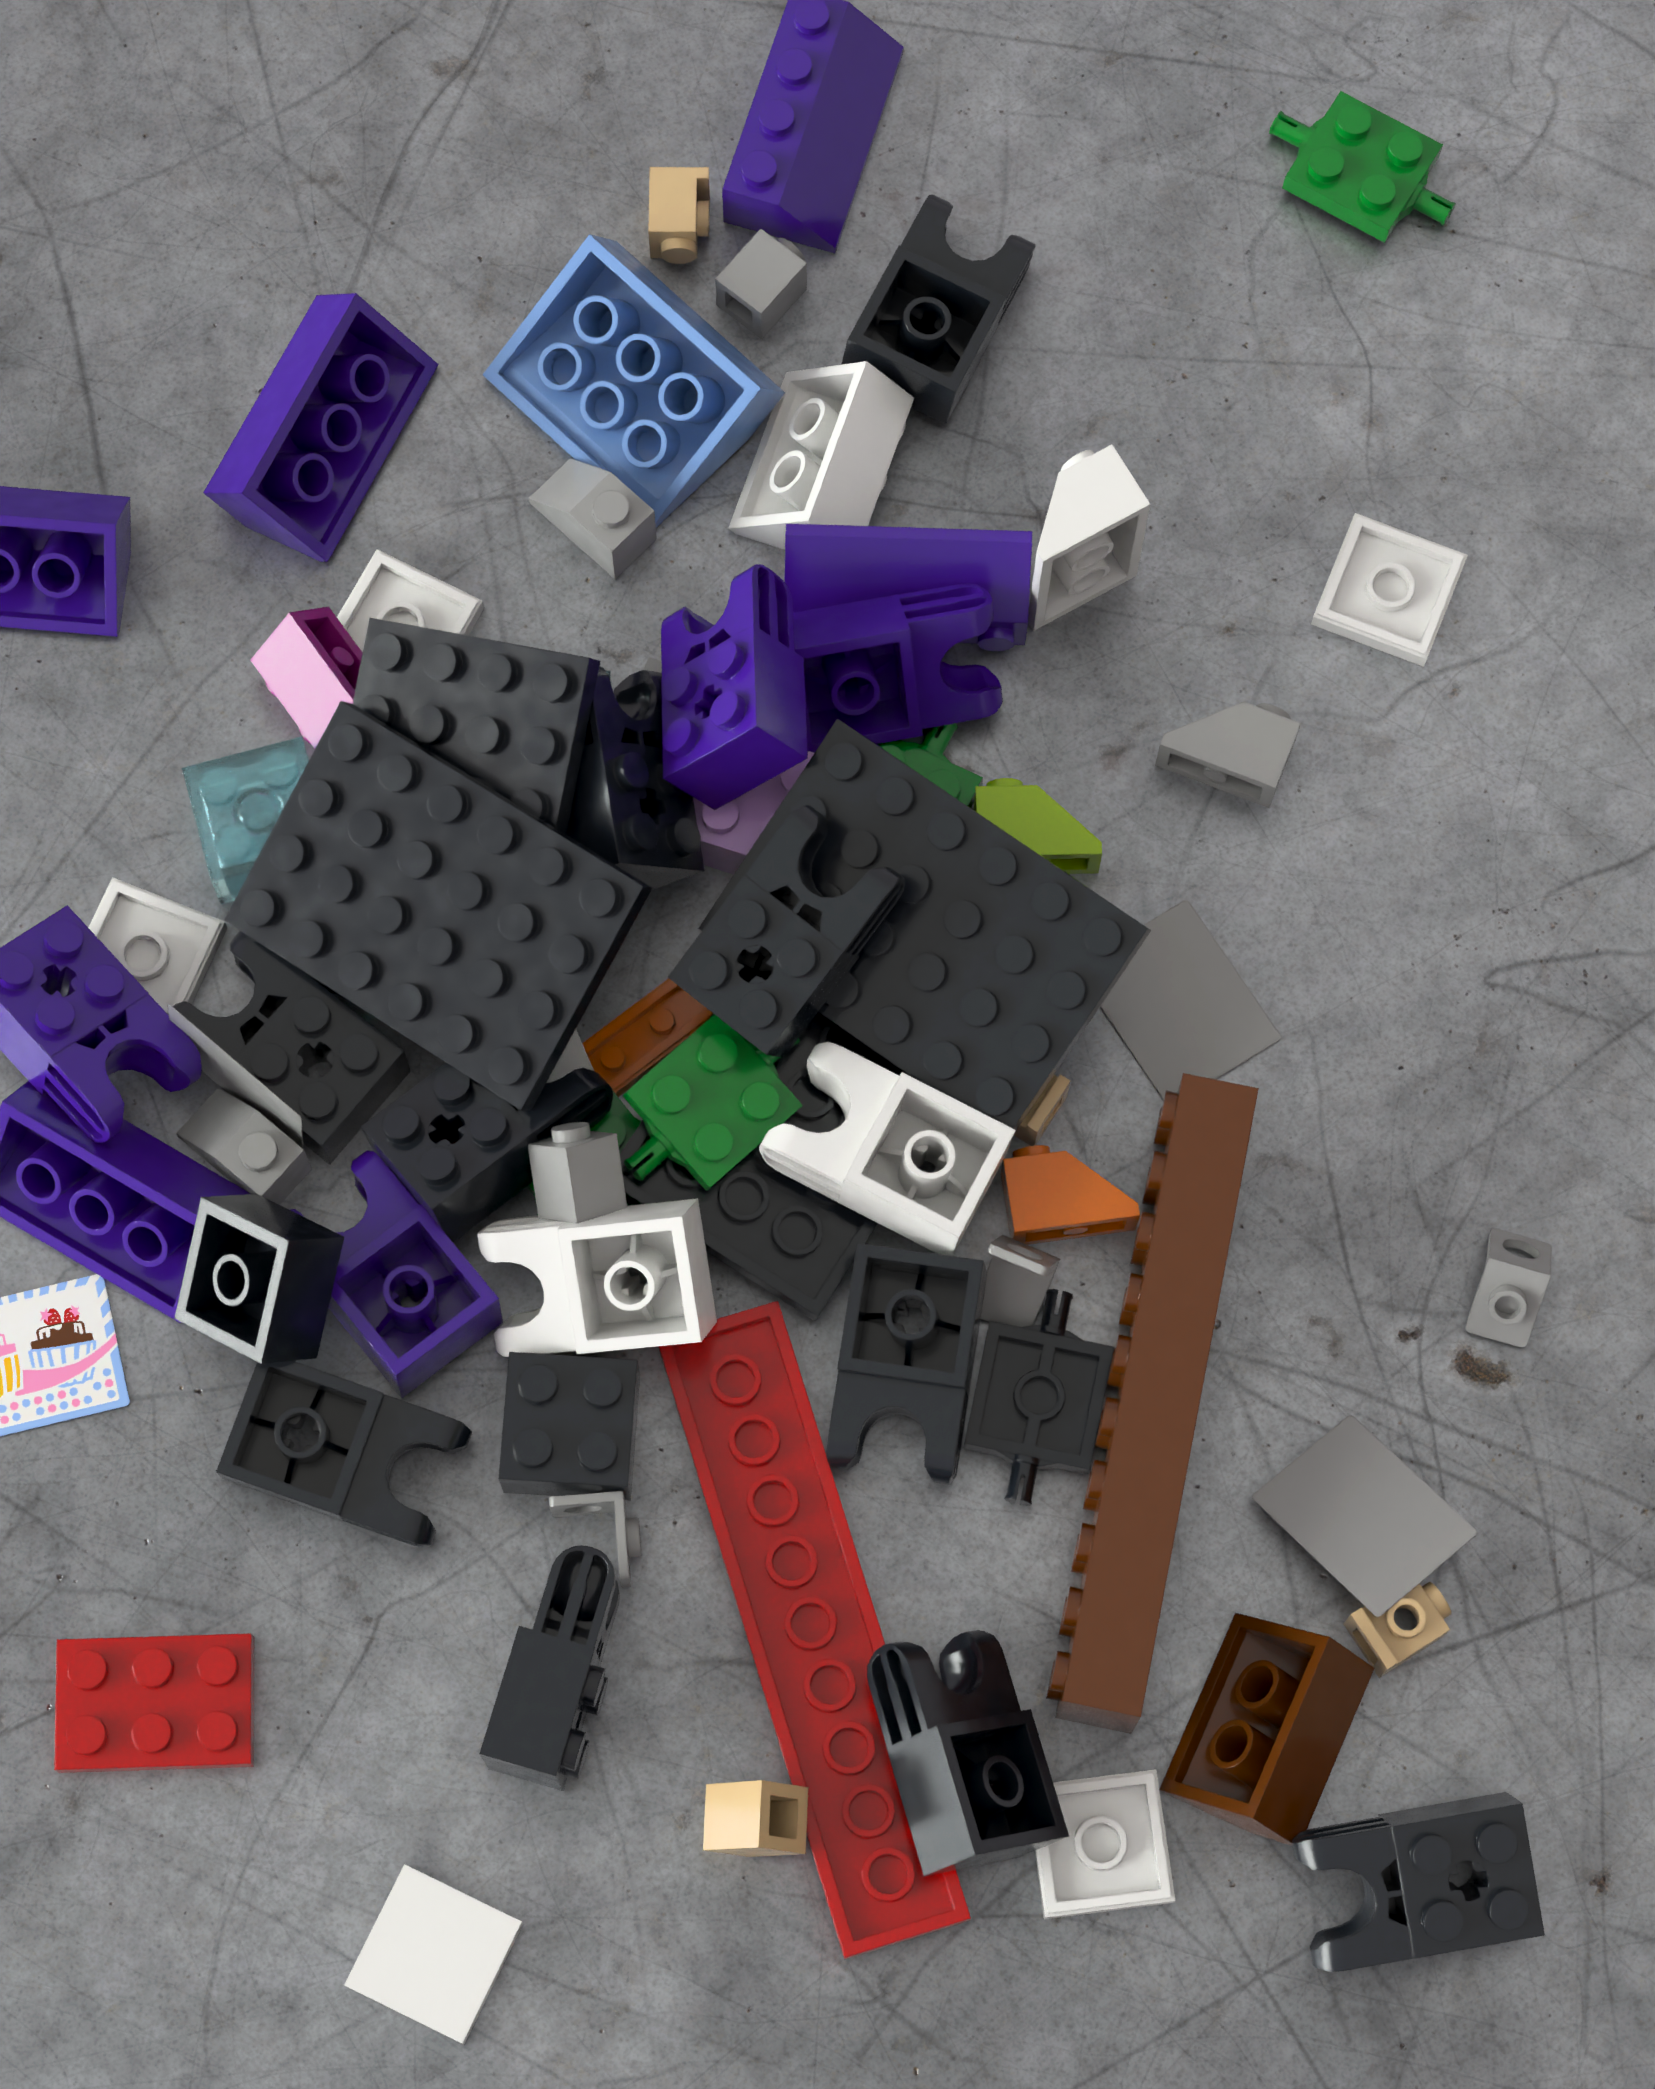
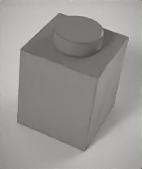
M760 229L715 278L716 305L759 338L763 339L807 290V263L803 254L790 241L784 238L776 240Z
M573 1122L551 1128V1138L528 1144L539 1219L581 1223L627 1208L617 1133L590 1131L588 1122Z

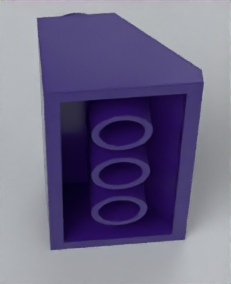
M844 0L787 1L722 188L723 222L756 232L762 229L774 237L784 238L788 241L836 253L904 51V47L850 2Z
M357 293L316 295L203 493L245 527L315 560L328 562L439 364Z
M0 486V627L117 637L121 627L131 557L130 497Z
M786 524L784 582L788 585L792 595L793 613L956 584H977L986 589L992 596L993 620L985 633L959 643L978 644L981 649L988 651H1006L1013 648L1014 645H1025L1032 531Z
M29 1081L4 1099L0 1106V1217L174 1319L201 1197L245 1195L251 1193L124 1119L119 1134L104 1143H95L79 1129L47 1092L41 1095Z

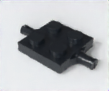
M1048 1289L1046 1292L1047 1296L1041 1325L1018 1327L989 1321L963 1447L964 1449L998 1455L1008 1463H1011L1012 1469L1004 1499L1010 1503H1016L1020 1480L1023 1479L1024 1484L1019 1505L1025 1506L1032 1505L1031 1500L1038 1469L1055 1467L1089 1475L1114 1352V1346L1085 1341L1066 1330L1073 1294L1066 1291L1062 1292L1059 1311L1056 1315L1054 1310L1059 1291L1057 1289Z

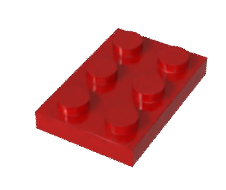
M248 1633L57 1639L54 1770L58 1773L254 1767L255 1637Z

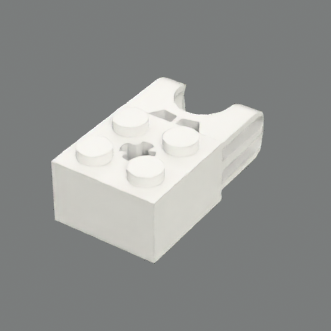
M831 1042L815 1045L807 1059L810 1081L815 1087L832 1097L839 1104L845 1115V1121L834 1130L822 1133L805 1131L790 1124H780L767 1132L759 1146V1151L764 1161L778 1172L937 1254L953 1256L1002 1164L1016 1130L903 1072L899 1076L842 1046ZM924 1161L931 1162L936 1166L934 1173L924 1172L918 1168Z
M698 1198L630 1205L625 1209L581 1223L539 1219L538 1215L494 1221L477 1233L480 1252L487 1261L494 1263L512 1262L525 1266L532 1270L539 1278L544 1291L542 1307L511 1315L493 1334L496 1351L503 1357H509V1352L550 1354L576 1351L577 1354L697 1343L702 1342L717 1323ZM630 1267L636 1268L644 1274L647 1279L645 1285L640 1284L639 1275L630 1276L628 1271Z

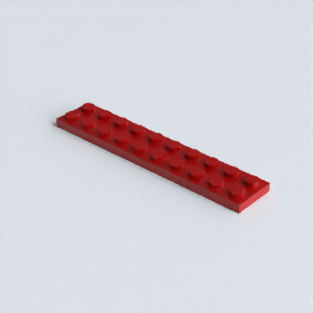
M774 1301L718 1318L717 1323L702 1342L658 1346L791 1785L808 1787L806 1835L844 1960L970 1921L971 1916L956 1870L924 1876L867 1679V1665L872 1655L878 1648L886 1644L779 1302Z

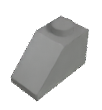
M572 458L529 497V503L614 579L627 569L657 539L655 512L649 505L611 472Z
M1241 702L1164 733L1155 765L1270 808L1294 747L1301 723L1291 720L1290 715L1277 706L1266 703L1254 706Z
M217 1088L176 1133L183 1142L230 1182L251 1194H258L279 1205L312 1170L304 1149L259 1111L220 1088Z

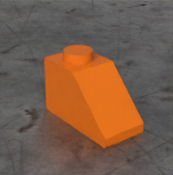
M1034 1145L1017 1149L1012 1153L1013 1158L1003 1159L1000 1175L1010 1238L1030 1245L1136 1230L1140 1218L1138 1203L1067 1151L1050 1153L1049 1146Z

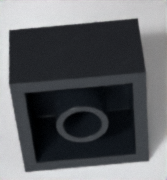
M258 1194L201 1197L174 1319L260 1364L316 1359L344 1236Z
M509 1352L498 1478L503 1493L565 1496L623 1491L625 1500L631 1501L640 1387L638 1360Z

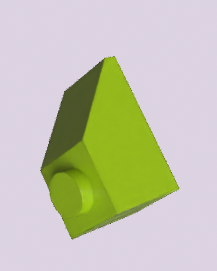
M1000 778L989 781L986 786L975 787L974 811L1066 873L1098 874L1102 858V842L1038 785H1023V782L1018 779Z

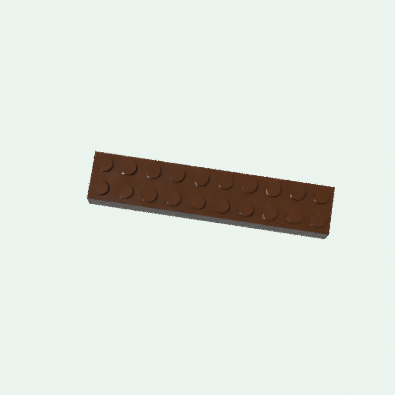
M1183 1073L1178 1091L1166 1090L1154 1137V1144L1165 1146L1164 1152L1154 1151L1142 1204L1153 1206V1212H1142L1130 1264L1142 1266L1141 1274L1130 1273L1119 1318V1325L1129 1326L1130 1331L1129 1336L1118 1335L1107 1386L1117 1387L1118 1393L1117 1398L1106 1397L1095 1447L1107 1449L1105 1461L1094 1460L1083 1504V1509L1094 1511V1518L1092 1524L1082 1523L1071 1566V1572L1083 1575L1080 1588L1071 1586L1069 1588L1059 1628V1635L1070 1637L1068 1652L1057 1651L1048 1684L1046 1699L1058 1701L1055 1715L1057 1719L1131 1734L1141 1718L1259 1088Z

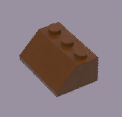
M1235 1613L1159 1790L1252 1834L1293 1846L1292 1839L1299 1832L1307 1830L1375 1668L1331 1637Z

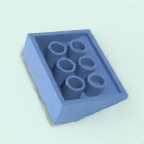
M591 234L581 244L483 373L487 380L575 460L611 472L649 505L655 512L656 528L749 440L785 394L780 387L617 241Z

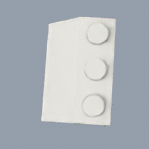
M867 361L786 372L780 387L785 394L772 409L728 527L736 535L784 550L786 524L869 525L879 494L886 484L887 472L897 444L905 431L906 420L914 400L913 396Z
M1112 444L1096 453L1093 450H1085L1076 454L1062 466L1061 471L1058 473L1036 552L1028 623L1033 631L1137 576L1150 503Z

